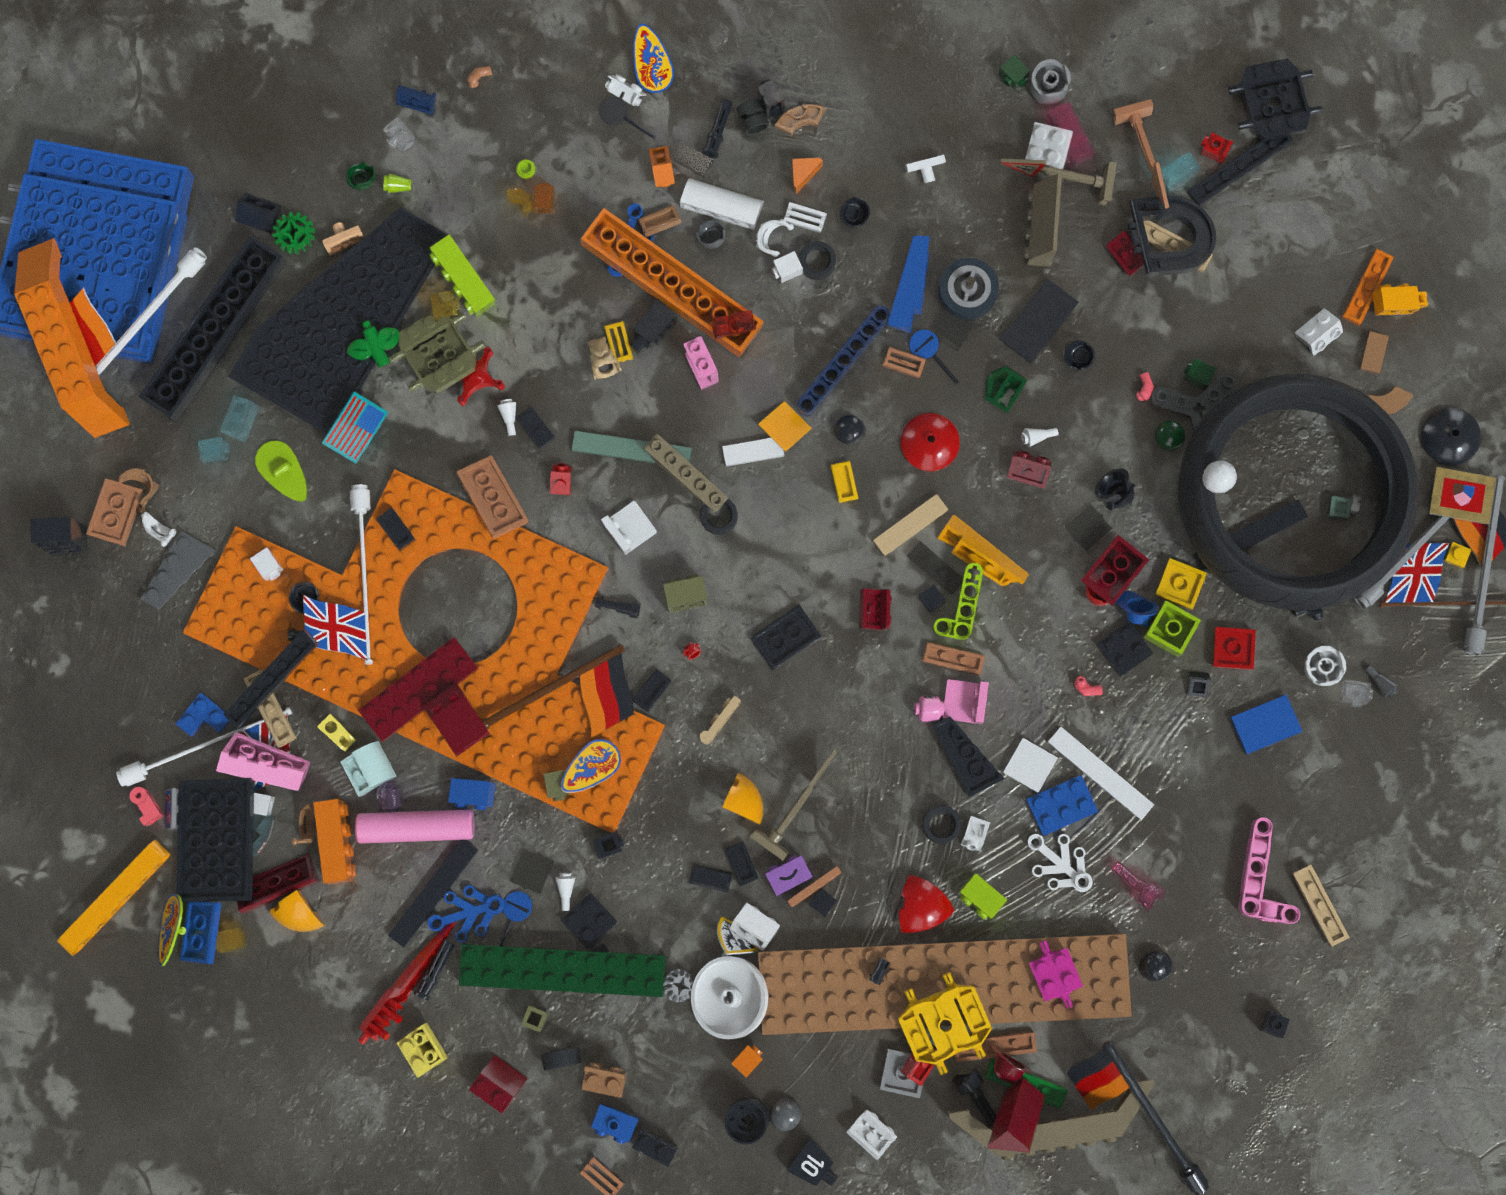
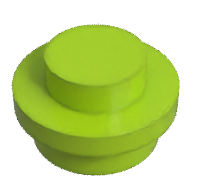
M524 159L517 164L516 171L519 177L529 179L535 174L536 167L531 160Z

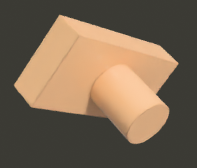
M336 223L332 227L335 235L322 241L329 256L353 247L363 240L364 236L358 225L346 230L343 223Z

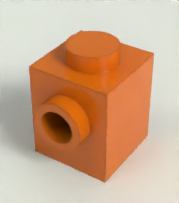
M747 1045L731 1064L747 1078L763 1060L761 1057L762 1052L755 1045L752 1047Z

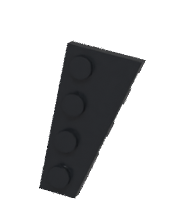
M951 716L932 725L968 797L1005 779L980 752L979 748L973 744Z

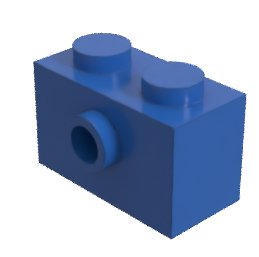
M451 778L448 802L455 804V808L467 809V805L474 806L475 810L486 811V807L493 808L496 784L488 781Z
M601 1103L591 1128L595 1129L594 1133L606 1137V1134L614 1136V1141L625 1144V1142L631 1141L639 1118Z

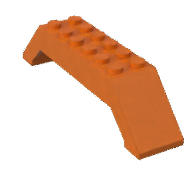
M54 238L18 253L14 295L60 407L96 438L128 426L130 422L123 406L121 407L105 391L59 279L60 258L62 255Z

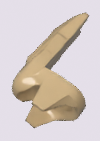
M605 336L587 342L591 352V371L594 380L596 378H607L622 371L618 359L606 343ZM612 363L613 365L612 369L608 372H600L598 370L604 364Z

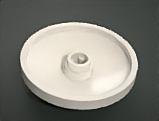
M725 956L708 962L697 974L692 986L693 991H691V1005L696 1020L705 1031L718 1038L737 1039L750 1034L759 1026L768 1006V989L764 977L757 967L743 958Z

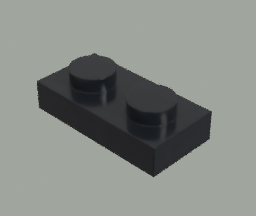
M532 406L516 417V420L539 450L556 439Z

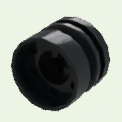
M744 1097L737 1100L729 1108L725 1116L727 1134L733 1141L740 1144H752L759 1141L764 1136L770 1123V1114L767 1107L760 1100L753 1097ZM747 1115H750V1119L753 1120L749 1124H746V1120L743 1119Z

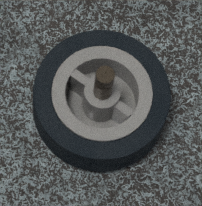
M964 258L950 264L942 274L939 285L940 301L943 307L957 318L964 320L980 318L987 314L995 304L999 291L998 278L994 270L987 263L979 259Z

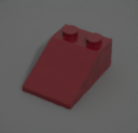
M1118 535L1082 578L1081 582L1113 606L1148 563L1149 559Z
M457 683L424 705L428 715L456 757L490 734L468 697Z

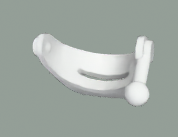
M782 219L780 221L771 220L761 224V228L757 233L758 240H756L757 244L755 247L767 254L778 257L779 252L769 249V235L779 226H786L788 230H792L794 228L793 224H788L786 220Z
M144 512L141 516L146 532L159 540L161 546H167L177 531L165 527L148 512Z

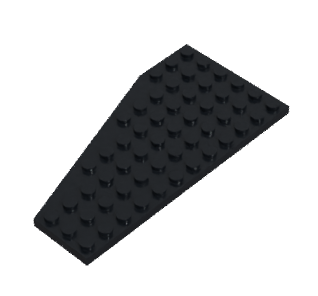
M400 207L363 240L335 261L331 267L292 297L275 314L260 324L228 377L327 434L352 392H360L376 365L372 356L366 360H357L346 352L352 342L359 338L365 339L362 323L369 320L371 326H375L377 332L387 327L395 329L399 327L435 267L429 255L431 254L430 247L448 234Z

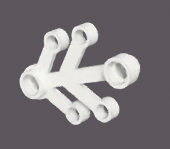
M1033 834L1028 838L1027 845L1031 850H1039L1055 864V866L1035 865L1031 870L1033 876L1041 877L1044 874L1066 873L1072 878L1065 880L1049 879L1047 887L1050 890L1074 887L1079 892H1086L1091 888L1092 878L1085 872L1084 857L1086 852L1082 847H1077L1073 850V856L1077 861V872L1070 866L1068 846L1070 838L1068 835L1061 834L1057 838V842L1060 845L1061 858L1044 845V839L1041 835ZM1062 836L1067 838L1066 844L1060 842ZM1032 839L1039 841L1038 846L1032 845ZM1080 849L1083 852V855L1081 857H1077L1076 850ZM1036 867L1041 869L1040 875L1035 874L1034 869ZM1080 878L1085 879L1086 883L1084 886L1079 885L1078 880ZM1052 880L1057 882L1056 888L1050 886Z

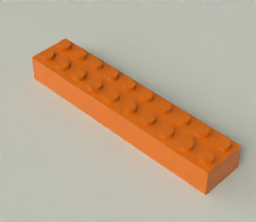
M605 208L602 209L581 237V246L654 298L660 300L668 308L737 357H741L761 330L764 321ZM749 314L752 329L741 332L742 328L739 331L731 329V322L739 320L735 317ZM731 319L728 327L735 334L716 337L713 322Z

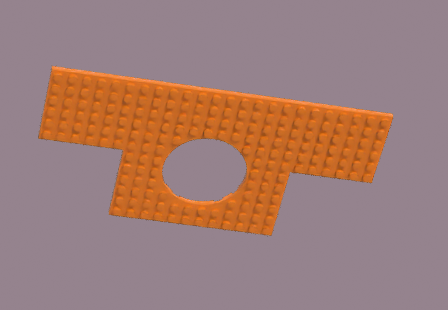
M394 469L364 530L370 659L373 660V664L365 665L364 659L347 653L315 648L285 681L362 717L358 711L361 707L426 659L408 641L399 617L400 598L409 576L422 561L430 556L451 549L471 550L490 557L507 572L514 585L517 597V616L508 639L494 654L475 663L479 669L459 684V687L468 697L479 717L486 719L561 677L558 676V673L609 568L521 527L492 539L474 505ZM390 508L395 510L416 539L401 551L397 549L376 520V518ZM236 526L183 633L264 671L291 643V641H287L288 630L293 628L299 631L305 630L304 614L296 612L289 603L290 588L297 582L308 581L313 583L319 591L320 602L345 605L364 612L360 540L343 575H340ZM266 547L271 550L283 568V571L280 572L281 575L272 581L270 579L266 581L250 559ZM570 681L491 725L490 729H488L490 732L488 736L457 757L426 710L396 733L609 833H614L619 826L665 725L634 711L632 716L591 738V725L582 698L581 686ZM604 739L617 747L620 752L621 763L614 775L591 788L569 793V796H565V800L553 802V799L548 798L544 774L561 770L566 771L576 755L593 740Z

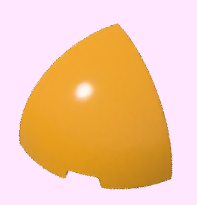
M738 773L723 804V809L761 825L763 818L761 794L749 778Z
M296 890L278 903L279 905L269 911L276 922L293 931L308 932L325 926L319 914L311 909L300 890Z

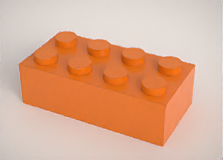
M339 799L313 802L323 883L332 885L354 881V876L357 875L356 866L352 864L351 856H354V848L349 843V836H352V832L346 816H349L348 805Z

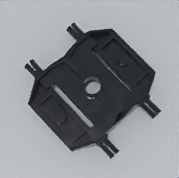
M1288 58L1246 66L1241 83L1228 86L1229 95L1241 93L1247 110L1248 120L1237 122L1238 130L1250 128L1251 132L1263 141L1305 133L1311 116L1323 114L1322 105L1316 107L1308 106L1302 84L1303 79L1314 77L1313 70L1301 72ZM1284 80H1288V81H1289L1288 83H1281V84H1278V85H1273V86H1268V87H1261V88L1253 89V90H1252V88H1251V87H1254V86H1259V85H1264V84H1269V83H1274V82H1279V81H1284ZM1277 99L1279 101V105L1272 106L1269 103V100Z

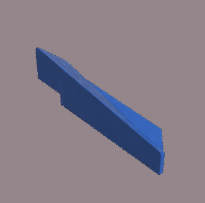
M913 236L888 320L890 327L908 333L912 332L913 314L922 315L929 260L928 247L930 237Z

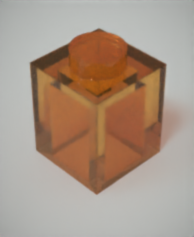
M549 183L534 185L533 209L535 213L554 214L556 193L554 186H551Z

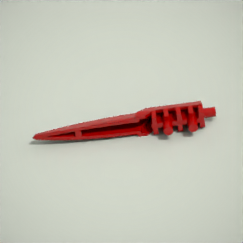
M456 921L447 924L413 959L391 988L385 991L359 1026L363 1033L357 1040L364 1045L369 1038L377 1042L378 1036L385 1041L390 1037V1033L384 1030V1027H389L390 1019L397 1024L402 1021L403 1017L396 1013L398 1009L401 1010L403 1008L400 1003L408 999L409 994L434 960L443 939L446 940Z

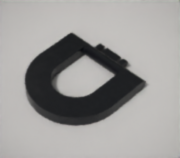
M1167 196L1169 208L1165 209L1158 197L1137 198L1129 201L1134 222L1127 225L1128 230H1131L1129 235L1134 247V254L1141 253L1147 277L1189 273L1200 268L1209 259L1216 244V230L1210 216L1197 203L1184 197ZM1160 219L1180 220L1192 231L1193 245L1182 251L1151 253L1144 221Z

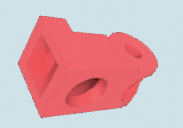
M135 787L131 790L130 800L137 804L143 816L139 819L144 826L148 827L165 816L147 789Z

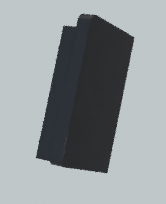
M245 193L237 201L235 221L271 233L273 231L274 219L281 212V205Z

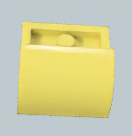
M428 1023L421 1025L397 1042L398 1047L417 1078L448 1059L447 1054Z

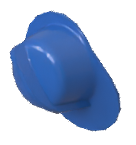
M1124 591L1116 601V604L1125 609L1126 617L1131 623L1145 627L1150 625L1153 615L1159 612V606L1156 603L1132 591Z

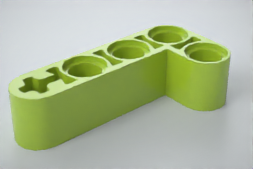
M970 563L965 567L955 620L948 618L937 619L933 624L936 634L961 640L967 639L970 636L983 576V569L980 564ZM973 566L979 571V574L975 575L973 580L978 581L977 585L972 582L966 583V578L971 580V573H968V570L972 569ZM967 586H973L975 588L974 596L967 597L964 589ZM964 605H968L971 608V614L967 617L962 616L960 613V609ZM940 621H945L948 624V629L943 633L937 630V624ZM959 625L967 627L968 632L965 636L957 634L956 629Z

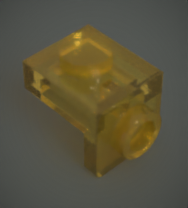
M514 188V190L508 189L506 195L508 202L524 205L522 213L524 217L528 218L529 212H533L535 204L532 201L531 194L525 193L524 190Z

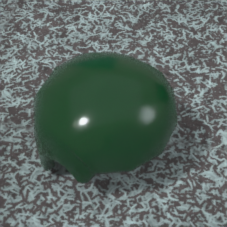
M365 162L349 167L346 172L348 185L357 191H365L371 188L376 180L374 166H368Z
M1166 420L1161 422L1155 429L1156 442L1164 450H1176L1185 442V430L1176 421Z

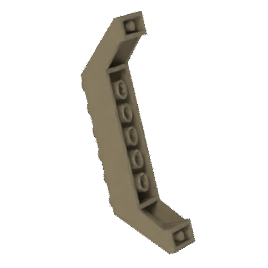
M1137 1079V1083L1147 1097L1155 1085L1154 1079ZM1129 1087L1110 1110L1038 1121L1030 1153L998 1149L989 1150L1003 1160L1015 1158L1014 1154L1021 1153L1025 1157L1035 1155V1151L1041 1150L1043 1153L1055 1152L1056 1147H1062L1064 1150L1076 1148V1144L1080 1143L1084 1146L1096 1145L1098 1140L1105 1141V1143L1115 1142L1117 1137H1122L1140 1109L1141 1104ZM967 1108L946 1111L949 1119L988 1148L993 1129L988 1128L972 1117L970 1110Z

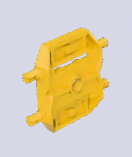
M947 972L949 981L946 974L942 975L947 985L946 989L923 999H916L912 988L909 989V992L908 990L904 991L909 1005L898 1017L916 1061L935 1064L940 1075H943L941 1066L944 1073L948 1072L944 1060L959 1052L974 1048L978 1059L982 1058L979 1050L982 1056L985 1057L986 1054L982 1048V1043L992 1030L975 987L973 985L954 983L950 972ZM955 998H957L959 1005L962 1009V1012L965 1016V1019L968 1023V1026L971 1030V1036H969V1033L965 1027V1024L956 1006V1003L954 1001ZM920 1013L922 1014L925 1020V1023L937 1048L936 1051H934L928 1034L921 1021V1018L919 1016ZM943 1020H949L951 1027L948 1030H942L940 1023Z

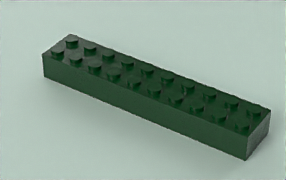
M461 944L459 986L663 997L666 955Z

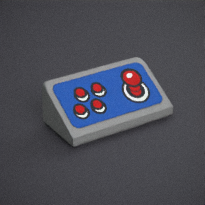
M170 788L165 791L164 828L166 830H178L179 789Z

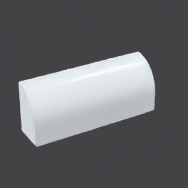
M689 178L680 200V207L755 230L764 201Z

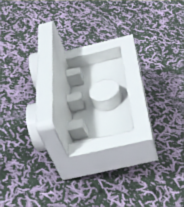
M1324 308L1295 332V336L1307 345L1311 354L1315 356L1318 352L1324 350L1330 342L1337 339L1343 332L1341 321Z
M865 1110L846 1132L876 1160L882 1156L890 1144L897 1138L889 1126L884 1125L875 1113Z

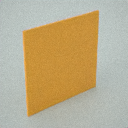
M785 401L758 424L785 452L812 429Z

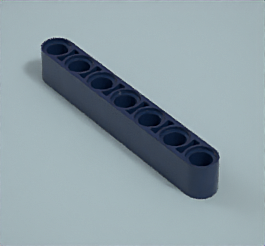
M879 305L872 310L800 397L798 411L802 416H811L884 329L890 316L887 307ZM877 313H883L886 316V318L883 320H878L875 317V315ZM868 327L874 332L871 335H866L863 330ZM857 342L861 345V348L854 350L851 348V344ZM845 357L849 360V363L842 365L838 360ZM829 372H833L837 375V377L833 380H829L826 377V374ZM821 387L824 389V393L817 395L814 393V389ZM804 402H809L812 407L809 410H805L801 405Z

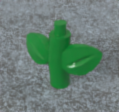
M369 320L363 322V335L365 339L359 338L352 342L346 352L357 360H366L372 356L378 368L390 364L391 362L384 350L393 349L397 345L399 331L395 328L387 327L377 332L375 326L372 327Z

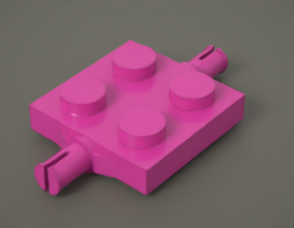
M1047 940L1043 941L1046 949H1044L1042 942L1038 943L1043 955L1029 964L1044 1001L1061 998L1065 1009L1069 1008L1066 1000L1070 1007L1074 1006L1069 994L1073 990L1083 987L1068 948L1050 951Z

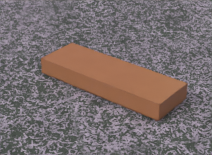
M927 642L922 662L981 676L985 655Z
M836 866L787 902L791 907L796 906L840 875V869Z

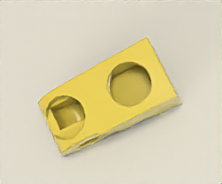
M329 714L317 726L343 751H346L356 741L332 714Z

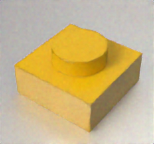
M1452 542L1444 561L1463 569L1471 549Z

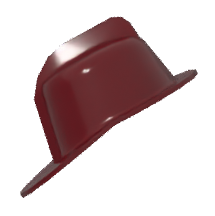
M990 1044V1047L997 1053L994 1070L1000 1079L1016 1084L1025 1072L1031 1073V1069L1025 1064Z

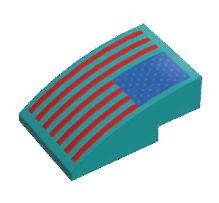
M352 392L326 434L322 444L356 464L384 421L388 411L358 393Z

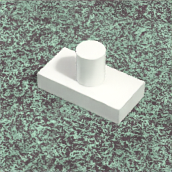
M941 155L906 164L904 167L906 173L921 170L923 182L928 183L935 181L932 166L943 164L946 160L945 156Z

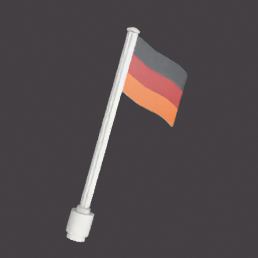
M195 247L185 254L177 264L179 268L178 273L117 343L106 322L90 302L85 288H82L70 302L99 375L185 277L193 278L203 267L207 257L200 249Z

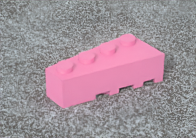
M235 732L221 752L216 771L243 778H252L255 781L298 791L305 781L310 761Z

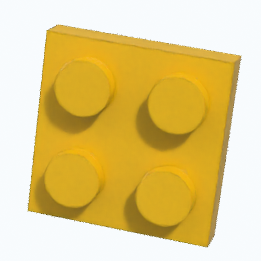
M1169 558L1155 596L1193 610L1207 573Z

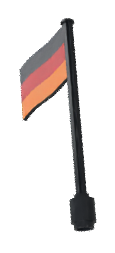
M1113 1041L1104 1042L1102 1049L1098 1053L1076 1063L1068 1070L1067 1075L1091 1111L1099 1104L1119 1096L1130 1087L1181 1165L1182 1171L1180 1176L1190 1192L1195 1195H1201L1208 1190L1207 1178L1197 1164L1189 1163L1116 1051Z

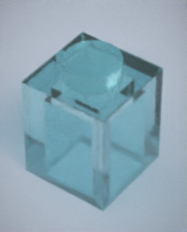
M222 437L198 441L200 460L204 464L228 460L227 454H230L229 443Z

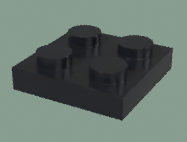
M1130 621L1097 644L1120 677L1153 654Z
M589 893L561 919L562 923L587 950L593 947L618 923L592 893Z

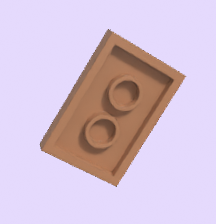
M105 478L86 535L125 547L144 490Z

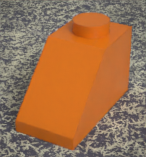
M668 146L649 149L655 186L668 187L671 184H675Z

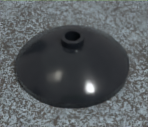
M1445 407L1436 410L1425 420L1421 429V442L1425 452L1434 461L1443 465L1455 466L1467 462L1476 454L1481 443V431L1477 421L1471 414L1460 408ZM1452 430L1457 432V436L1452 435Z

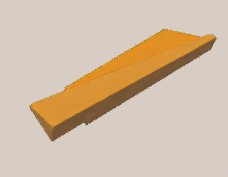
M956 515L950 518L938 536L939 540L955 547L952 554L967 564H980L983 574L1000 586H1007L1014 582L1024 584L1029 576L1024 569Z

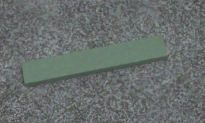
M580 431L574 432L572 451L655 463L644 449L649 441ZM671 445L690 462L692 448Z

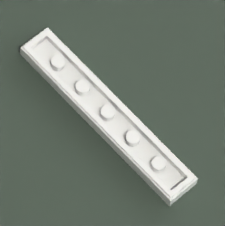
M1062 727L1047 742L1139 820H1142L1154 806L1151 801Z

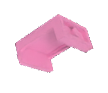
M699 336L684 343V348L687 352L684 353L700 389L702 390L718 383L717 368L702 337Z

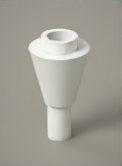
M512 399L501 400V404L497 405L507 426L508 436L516 435L514 426L516 402H512Z
M1024 428L1023 433H1021V439L1023 444H1026L1029 448L1048 437L1057 436L1058 429Z
M559 873V877L555 878L560 897L562 898V911H569L570 897L576 877L571 876V873Z

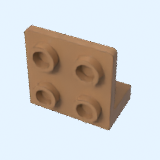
M595 1062L584 1066L585 1075L581 1090L622 1098L627 1073L623 1072V1068L611 1066L610 1069H605L603 1064Z

